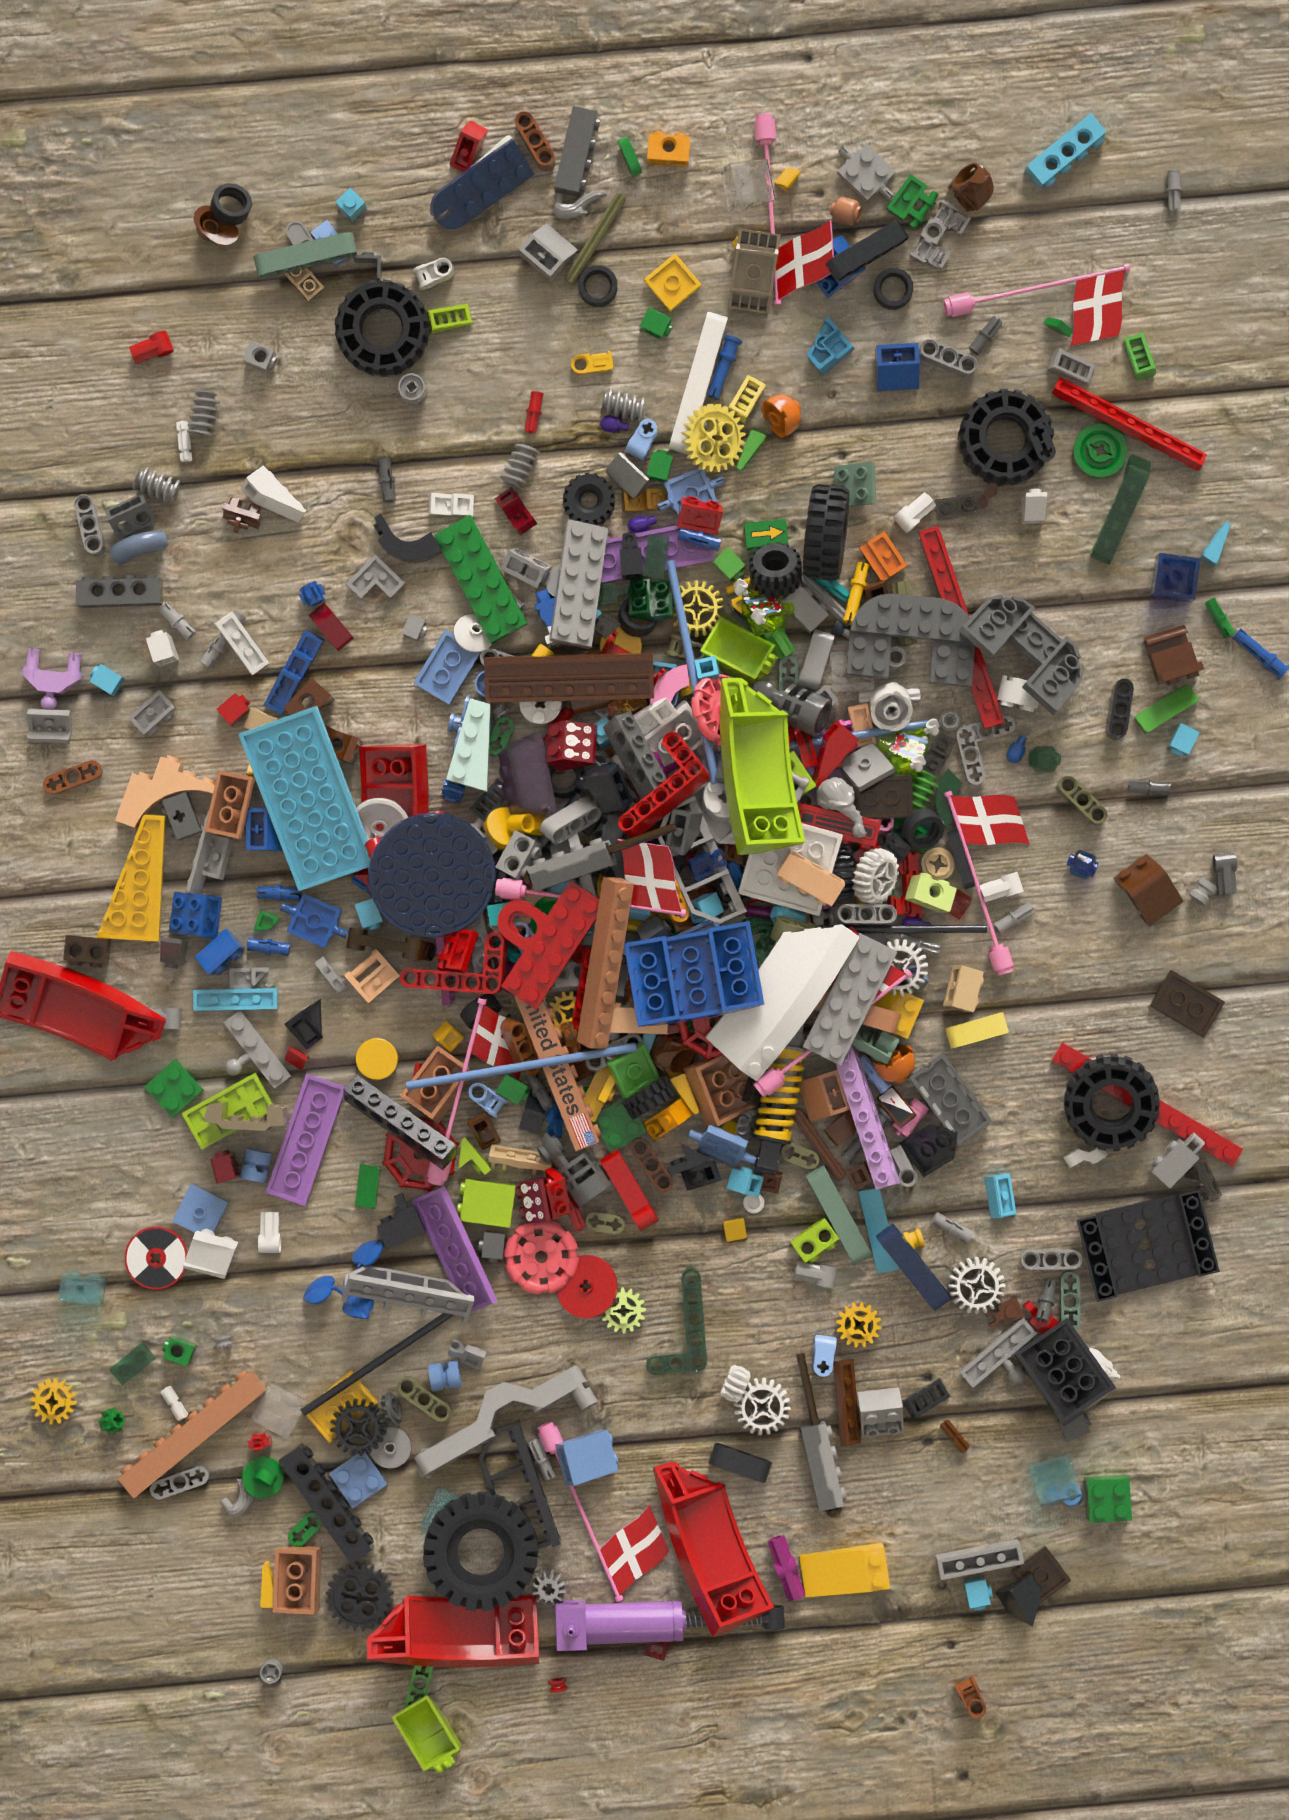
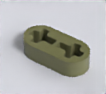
M793 1143L785 1144L781 1148V1156L787 1162L810 1170L816 1168L819 1164L818 1154L810 1149ZM794 1147L793 1151L798 1153L799 1156L787 1158V1154L784 1152L785 1149ZM810 1154H813V1159L816 1162L811 1163L810 1166L806 1165L807 1161L801 1159V1156L809 1157Z
M594 1211L589 1213L585 1220L586 1226L590 1230L619 1234L625 1227L624 1219L615 1214ZM594 1215H597L598 1220L604 1221V1224H597L596 1227H593L592 1223L589 1222V1218L592 1219ZM614 1219H618V1223L622 1224V1226L618 1227L617 1230H613V1226L606 1225V1221L613 1222Z

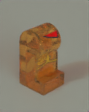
M618 699L608 704L606 709L612 719L629 711L634 715L647 707L648 704L646 699Z

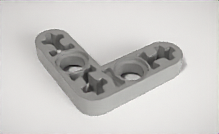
M1003 716L1007 723H1011V726L1008 727V731H1005L1004 728L998 729L997 732L999 734H995V727H991V734L989 736H982L979 730L982 726L981 722L960 727L956 731L955 738L966 780L970 785H979L985 779V771L977 742L1012 733L1015 729V721L1012 717ZM962 730L971 734L968 737V743L973 742L974 746L962 749L961 745H966L965 739H960V735L963 733ZM967 750H973L976 753L974 761L969 762L965 759L964 754ZM978 762L979 767L976 766L975 770L976 773L981 774V777L978 778V782H975V779L970 778L973 770L972 768L967 769V765H974Z

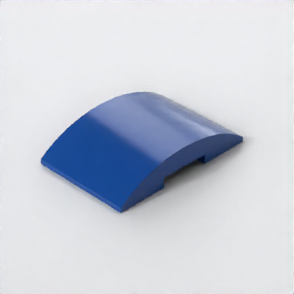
M750 921L671 937L662 936L624 943L638 1027L705 1019L764 1005Z

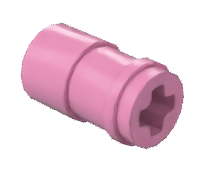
M916 1098L909 1102V1106L917 1116L901 1129L895 1121L892 1124L897 1129L895 1133L898 1136L902 1133L908 1138L929 1111V1108Z

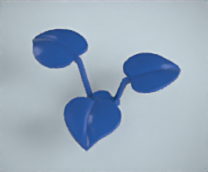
M383 1240L366 1242L355 1250L352 1261L358 1264L357 1269L362 1266H370L378 1259L384 1247ZM323 1276L308 1286L303 1300L309 1304H319L331 1295L332 1290L337 1291L341 1295L342 1290L337 1286H333L335 1279L332 1276ZM348 1295L347 1302L343 1304L342 1310L350 1317L369 1319L370 1311L374 1307V1300L355 1296L350 1297Z

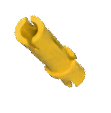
M863 562L856 563L854 579H851L850 582L852 587L842 620L845 624H848L849 617L851 616V625L858 612L863 589L867 585L865 581L870 567L867 563H864L863 571H861Z

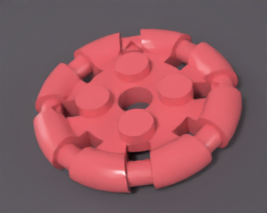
M720 674L721 679L730 678L729 676ZM707 677L703 678L694 689L695 696L691 700L693 718L697 719L699 724L697 727L709 741H715L716 745L721 746V737L718 734V730H720L721 681L719 678Z
M553 1220L529 1224L525 1222L518 1226L513 1236H509L503 1257H506V1265H504L506 1272L513 1283L516 1282L522 1287V1290L541 1295L543 1292L551 1294L565 1287L568 1284L566 1282L569 1278L573 1277L576 1273L579 1263L576 1251L578 1246L570 1231L564 1230L560 1223ZM535 1230H543V1235L535 1236ZM555 1233L561 1237L558 1243L551 1238ZM522 1237L528 1240L524 1246L518 1243ZM562 1250H568L569 1258H562ZM538 1251L547 1253L548 1257L545 1262L541 1263L536 1260L535 1254ZM520 1255L521 1263H515L514 1256ZM559 1267L564 1270L560 1277L555 1273ZM524 1271L531 1275L528 1280L521 1276ZM548 1277V1284H540V1278Z

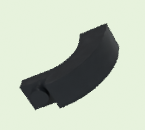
M381 514L374 517L376 523L373 526L379 536L384 534L383 537L378 539V542L394 558L409 563H420L431 560L443 553L432 532L415 541H404L392 533Z

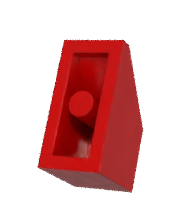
M470 120L460 132L449 165L462 172L468 170L474 164L484 144L488 129Z

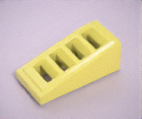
M747 375L728 407V412L735 411L733 418L740 417L739 421L742 423L747 421L766 384ZM747 385H750V386L754 387V388L757 389L758 391L755 392V391L749 389V388L747 387ZM743 392H745L746 394L752 396L753 399H751V398H749L748 396L744 395ZM739 399H740L741 401H743V402L749 404V406H746V405L740 403V402H739Z

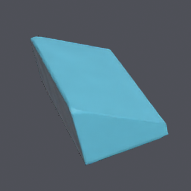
M1010 1173L985 1177L991 1218L1017 1215Z

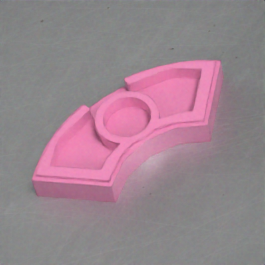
M687 665L671 669L659 679L654 687V699H650V704L665 697L671 703L674 695L680 689L689 686Z

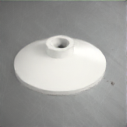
M475 614L465 615L455 624L454 638L464 650L478 653L491 647L492 644L489 642ZM472 628L478 629L479 632H474Z

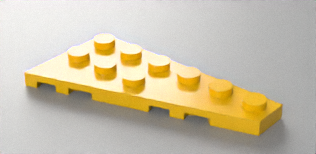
M143 815L96 938L160 941L166 816Z

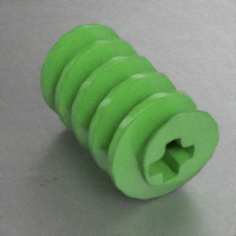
M924 770L917 772L920 777H913V781L916 783L913 784L914 811L926 808L923 801H931L927 794H935L931 787H939L935 780L939 779Z

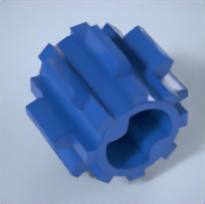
M316 581L310 582L299 589L301 592L299 597L304 605L307 604L308 608L314 607L326 600L324 597L326 593L322 585H318Z
M445 780L441 796L445 797V801L454 804L456 801L461 802L466 786Z

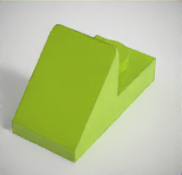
M464 1137L461 1141L459 1168L472 1159L474 1161L472 1163L474 1169L479 1174L483 1172L486 1175L492 1170L491 1166L470 1140Z

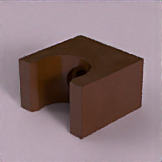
M311 678L283 709L290 715L309 709L303 706V701L305 698L311 697L313 705L310 708L317 706L320 712L335 699Z
M325 725L332 744L336 740L343 742L342 749L335 751L337 759L353 766L363 741L355 736L344 734Z

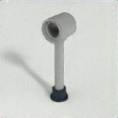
M838 619L831 634L833 635L834 633L840 637L842 635L849 639L850 630L846 628V625L840 623ZM894 646L891 647L890 655L898 653L901 656V661L893 663L890 660L889 668L896 670L904 665L906 652L901 647Z

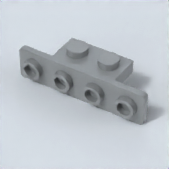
M209 811L204 820L197 853L193 860V868L187 882L186 892L191 894H202L206 876L220 880L224 879L234 842L233 839L205 832Z

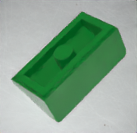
M360 1164L355 1206L376 1208L381 1166Z

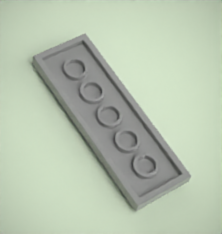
M570 519L566 521L549 641L586 649L592 647L608 528Z
M859 933V939L847 957L803 1045L804 1048L840 1066L897 954V951Z

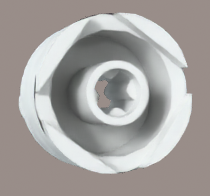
M1002 675L997 700H1000L999 705L1013 707L1014 704L1020 705L1019 709L1034 712V708L1038 709L1039 702L1022 688L1027 680L1010 677L1007 680V676Z
M896 682L883 684L877 687L869 696L871 717L878 728L898 731L909 724L913 707L909 693L904 687Z
M546 701L544 703L545 708L543 709L541 707L536 708L537 702L519 703L524 718L529 723L537 726H546L554 722L562 709V701Z
M710 781L701 795L702 810L716 822H727L730 820L727 801L723 803V800L719 799L720 796L726 798L725 784L721 782L711 784Z

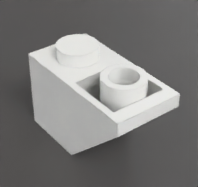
M1030 489L1029 493H1025L1021 499L1022 524H1043L1046 517L1047 492H1042V489Z

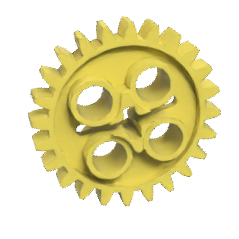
M707 404V407L699 406V410H693L694 416H687L690 423L683 424L687 431L681 432L682 435L686 436V439L682 440L681 443H686L687 445L683 449V451H689L686 458L693 459L692 465L699 464V470L706 469V472H720V469L727 470V465L734 466L733 460L740 459L737 453L743 452L740 445L746 444V442L741 440V437L745 436L746 433H740L744 425L737 424L741 418H733L735 411L728 412V407L724 406L721 408V404ZM705 421L707 422V425H708L706 431H705V429H704V422H705ZM723 425L726 427L725 434L722 431ZM702 442H703L704 445H705L704 451L701 450V443H702ZM720 446L723 447V454H722V455H721L720 452H719Z

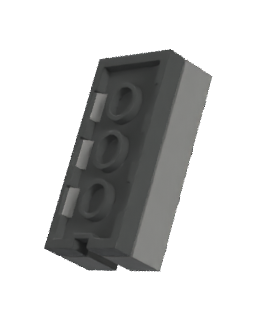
M940 1052L927 1062L929 1064L927 1068L919 1067L907 1078L944 1128L958 1131L956 1145L959 1146L992 1122V1120L944 1053Z

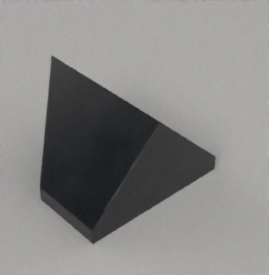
M321 999L285 1023V1026L306 1049L323 1038Z
M1030 1573L995 1593L1007 1612L1033 1627L1042 1589L1033 1574Z

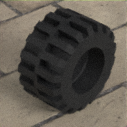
M771 542L767 543V546L761 545L759 550L755 549L753 551V555L749 558L750 584L753 585L754 591H758L759 595H766L767 598L775 596V599L779 598V596L787 597L788 593L793 594L795 589L800 587V582H802V563L800 554L796 552L794 547L789 548L788 544L781 545L780 542L772 544Z

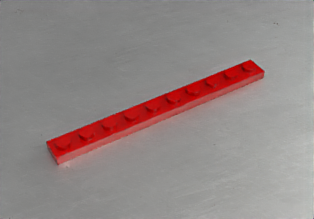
M939 525L919 531L918 535L939 598L955 603L969 616ZM975 646L973 679L970 690L983 729L985 730L1004 724L1005 721L981 650Z
M1061 1042L1051 1061L1073 1073L1076 1068L1083 1066V1062L1088 1059L1092 1061V1059ZM1115 1085L1100 1088V1090L1129 1107L1132 1106L1131 1096L1124 1088ZM1160 1100L1159 1117L1156 1119V1123L1185 1140L1192 1133H1195L1205 1142L1201 1148L1202 1150L1229 1166H1234L1243 1151L1241 1147Z

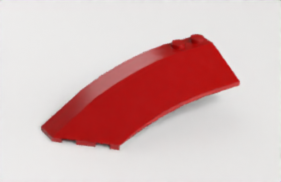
M426 744L359 747L362 803L374 798H383L398 804L406 812L408 818L422 813H429ZM379 823L376 825V828L383 830L384 826ZM369 867L356 871L355 876L369 887Z
M10 951L5 962L0 981V1018L52 1033L92 1050L109 1059L110 1062L124 1053L128 1054L141 1048L148 1042H154L161 1038L166 1019L136 999L110 985L72 969L14 951Z
M671 1461L653 1468L662 1511L685 1580L713 1638L732 1631L773 1610L774 1606L754 1568L739 1532L725 1489L726 1485L720 1482L714 1483L706 1479V1476L693 1470L683 1469L679 1467L680 1464Z
M408 1594L398 1608L385 1618L378 1629L367 1637V1660L431 1667H501L540 1664L537 1596H519L517 1599L513 1598L510 1600L509 1604L501 1608L496 1606L494 1610L483 1611V1609L470 1611L465 1610L464 1606L459 1605L457 1607L449 1603V1599L445 1597L409 1596Z

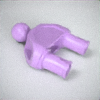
M27 648L26 666L22 668V674L38 691L46 693L41 699V707L44 710H54L57 706L54 694L62 695L82 680V673L80 672L82 654L69 652L67 671L55 672L40 670L38 668L40 649Z

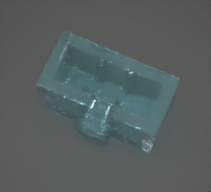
M67 1271V1274L61 1275L58 1301L100 1306L104 1302L106 1279L101 1278V1274L88 1273V1276H80V1272Z

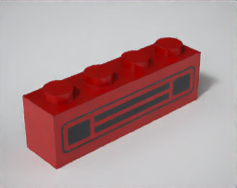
M803 802L798 803L801 823L843 834L841 843L850 844L851 841L859 843L858 847L871 849V846H876L882 821L862 816L863 826L867 834L864 837L856 838L852 831L854 822L842 812L824 809L820 806Z

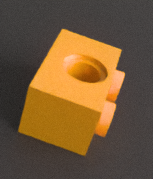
M660 131L649 134L647 164L688 167L690 137L684 133L666 135V133ZM670 144L675 149L672 152H666L663 147Z

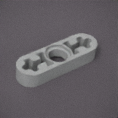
M197 1465L163 1477L152 1483L150 1493L155 1499H164L201 1486L208 1481L210 1471L204 1465ZM197 1470L205 1473L202 1481H200V1478H195L192 1480L193 1484L190 1485V1478L186 1473H190V1477L196 1475ZM178 1476L183 1477L186 1481L185 1487H176L174 1484L175 1478ZM167 1480H170V1487L173 1490L172 1492H170V1488L165 1489L162 1495L160 1494V1492L155 1491V1489L158 1487L157 1484H160V1486L163 1487L168 1485L169 1483Z

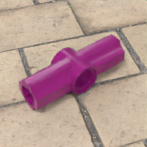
M778 1535L767 1540L778 1578L782 1581L788 1601L802 1598L805 1596V1592L798 1575L799 1571L794 1556H791L785 1536Z

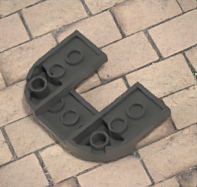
M903 594L876 596L861 606L852 621L849 631L846 675L888 679L892 637L931 640L932 651L929 683L971 688L975 645L959 631L970 617L955 603L941 598Z
M997 595L989 598L959 631L989 658L998 651L1006 640L1013 644L1038 667L1022 688L1054 715L1082 681L1083 668L1080 667L1079 659L1081 656L1078 649L1067 636L1062 640L1032 613L1035 607L1027 601L1015 596L1004 598L1002 595Z

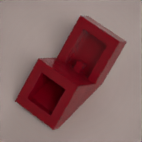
M512 487L494 498L519 535L537 525V522Z
M325 602L308 615L337 651L354 639Z

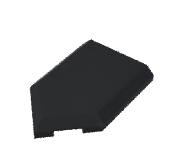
M929 1124L899 1144L924 1178L955 1158L958 1131Z

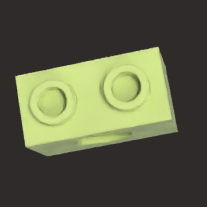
M920 873V875L911 876L905 900L938 913H947L951 911L957 888L950 886L948 881H936L932 879V875ZM930 888L933 890L932 896L930 895Z

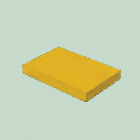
M352 1370L349 1371L332 1387H334L335 1385H337L338 1383L352 1375L354 1372ZM360 1379L306 1415L329 1444L333 1441L332 1437L337 1434V1432H330L331 1428L336 1427L330 1421L332 1419L338 1420L334 1417L333 1413L335 1411L341 1413L338 1409L340 1405L347 1408L345 1402L349 1400L353 1406L355 1398L358 1399L359 1405H361L362 1399H366L365 1406H368L371 1401L374 1402L373 1406L378 1403ZM356 1410L350 1413L360 1418L366 1412ZM345 1417L342 1421L343 1432L350 1427Z

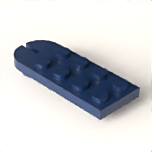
M510 139L438 190L432 197L430 214L444 228L458 229L535 174L515 141ZM446 210H448L445 215L439 216V215H441L443 212H445Z

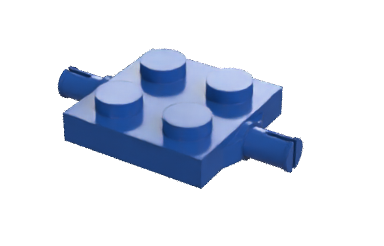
M303 893L300 902L295 908L284 902L282 906L289 910L280 908V911L291 915V922L286 932L323 948H326L334 934L346 939L347 935L340 933V931L345 934L349 932L338 927L341 909Z

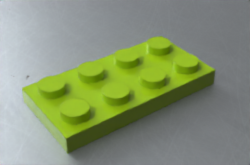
M254 1073L188 1109L182 1115L201 1150L238 1131L222 1129L218 1124L204 1122L207 1105L217 1102H228L227 1119L231 1115H244V1119L250 1120L252 1116L267 1115V1105L273 1104L257 1073Z

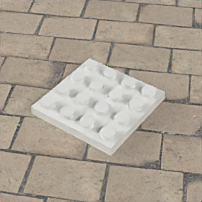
M801 823L805 843L748 855L738 894L820 916L823 905L815 900L816 897L809 893L805 895L796 889V885L792 883L788 885L779 880L777 868L789 849L832 873L843 834Z

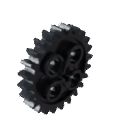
M355 1562L354 1568H352L348 1563L346 1571L342 1568L338 1570L340 1576L337 1574L332 1576L336 1582L329 1581L328 1583L332 1589L326 1590V1594L331 1596L326 1599V1603H332V1605L327 1610L335 1611L332 1619L339 1617L338 1625L346 1622L345 1629L353 1625V1630L356 1631L357 1627L361 1626L364 1632L366 1625H368L372 1630L374 1628L373 1622L380 1625V1617L383 1619L387 1617L384 1611L391 1612L392 1608L387 1604L394 1602V1599L389 1597L394 1594V1590H388L392 1582H385L388 1575L381 1576V1568L374 1571L375 1564L367 1568L366 1562L363 1563L362 1567H359L358 1562ZM346 1581H355L357 1587L355 1589L347 1588ZM374 1583L377 1586V1591L369 1592L366 1585ZM345 1592L354 1596H342L341 1593ZM358 1592L362 1593V1601H359L356 1596ZM366 1597H378L379 1600L376 1601ZM343 1602H352L353 1609L346 1610L343 1607ZM371 1604L374 1607V1612H365L363 1606Z

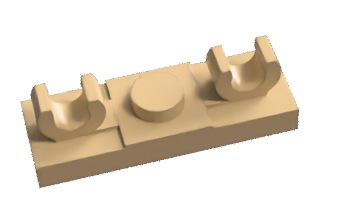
M493 1144L491 1145L488 1162H491L492 1169L498 1163L503 1165L502 1170L504 1171L507 1165L518 1169H533V1175H536L537 1170L544 1171L552 1167L553 1162L551 1160L546 1163L537 1151Z

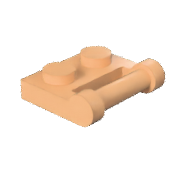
M377 948L371 951L372 954L354 970L348 971L344 975L367 1003H370L400 977L398 972ZM378 960L381 965L359 983L356 978Z

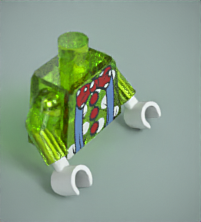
M738 579L734 584L735 593L743 597L742 615L754 635L760 636L770 632L775 633L777 630L784 628L786 616L794 615L795 613L793 603L782 604L779 598L775 599V596L767 598L766 595H756L750 589H747L748 584L744 580Z
M930 719L926 723V727L908 732L897 731L892 741L881 738L878 749L888 753L887 760L893 765L898 774L906 773L917 778L919 771L923 769L922 765L926 764L924 758L928 750L929 733L936 736L940 725L936 719Z

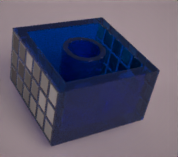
M1158 553L1155 556L1150 597L1189 603L1196 600L1201 558Z

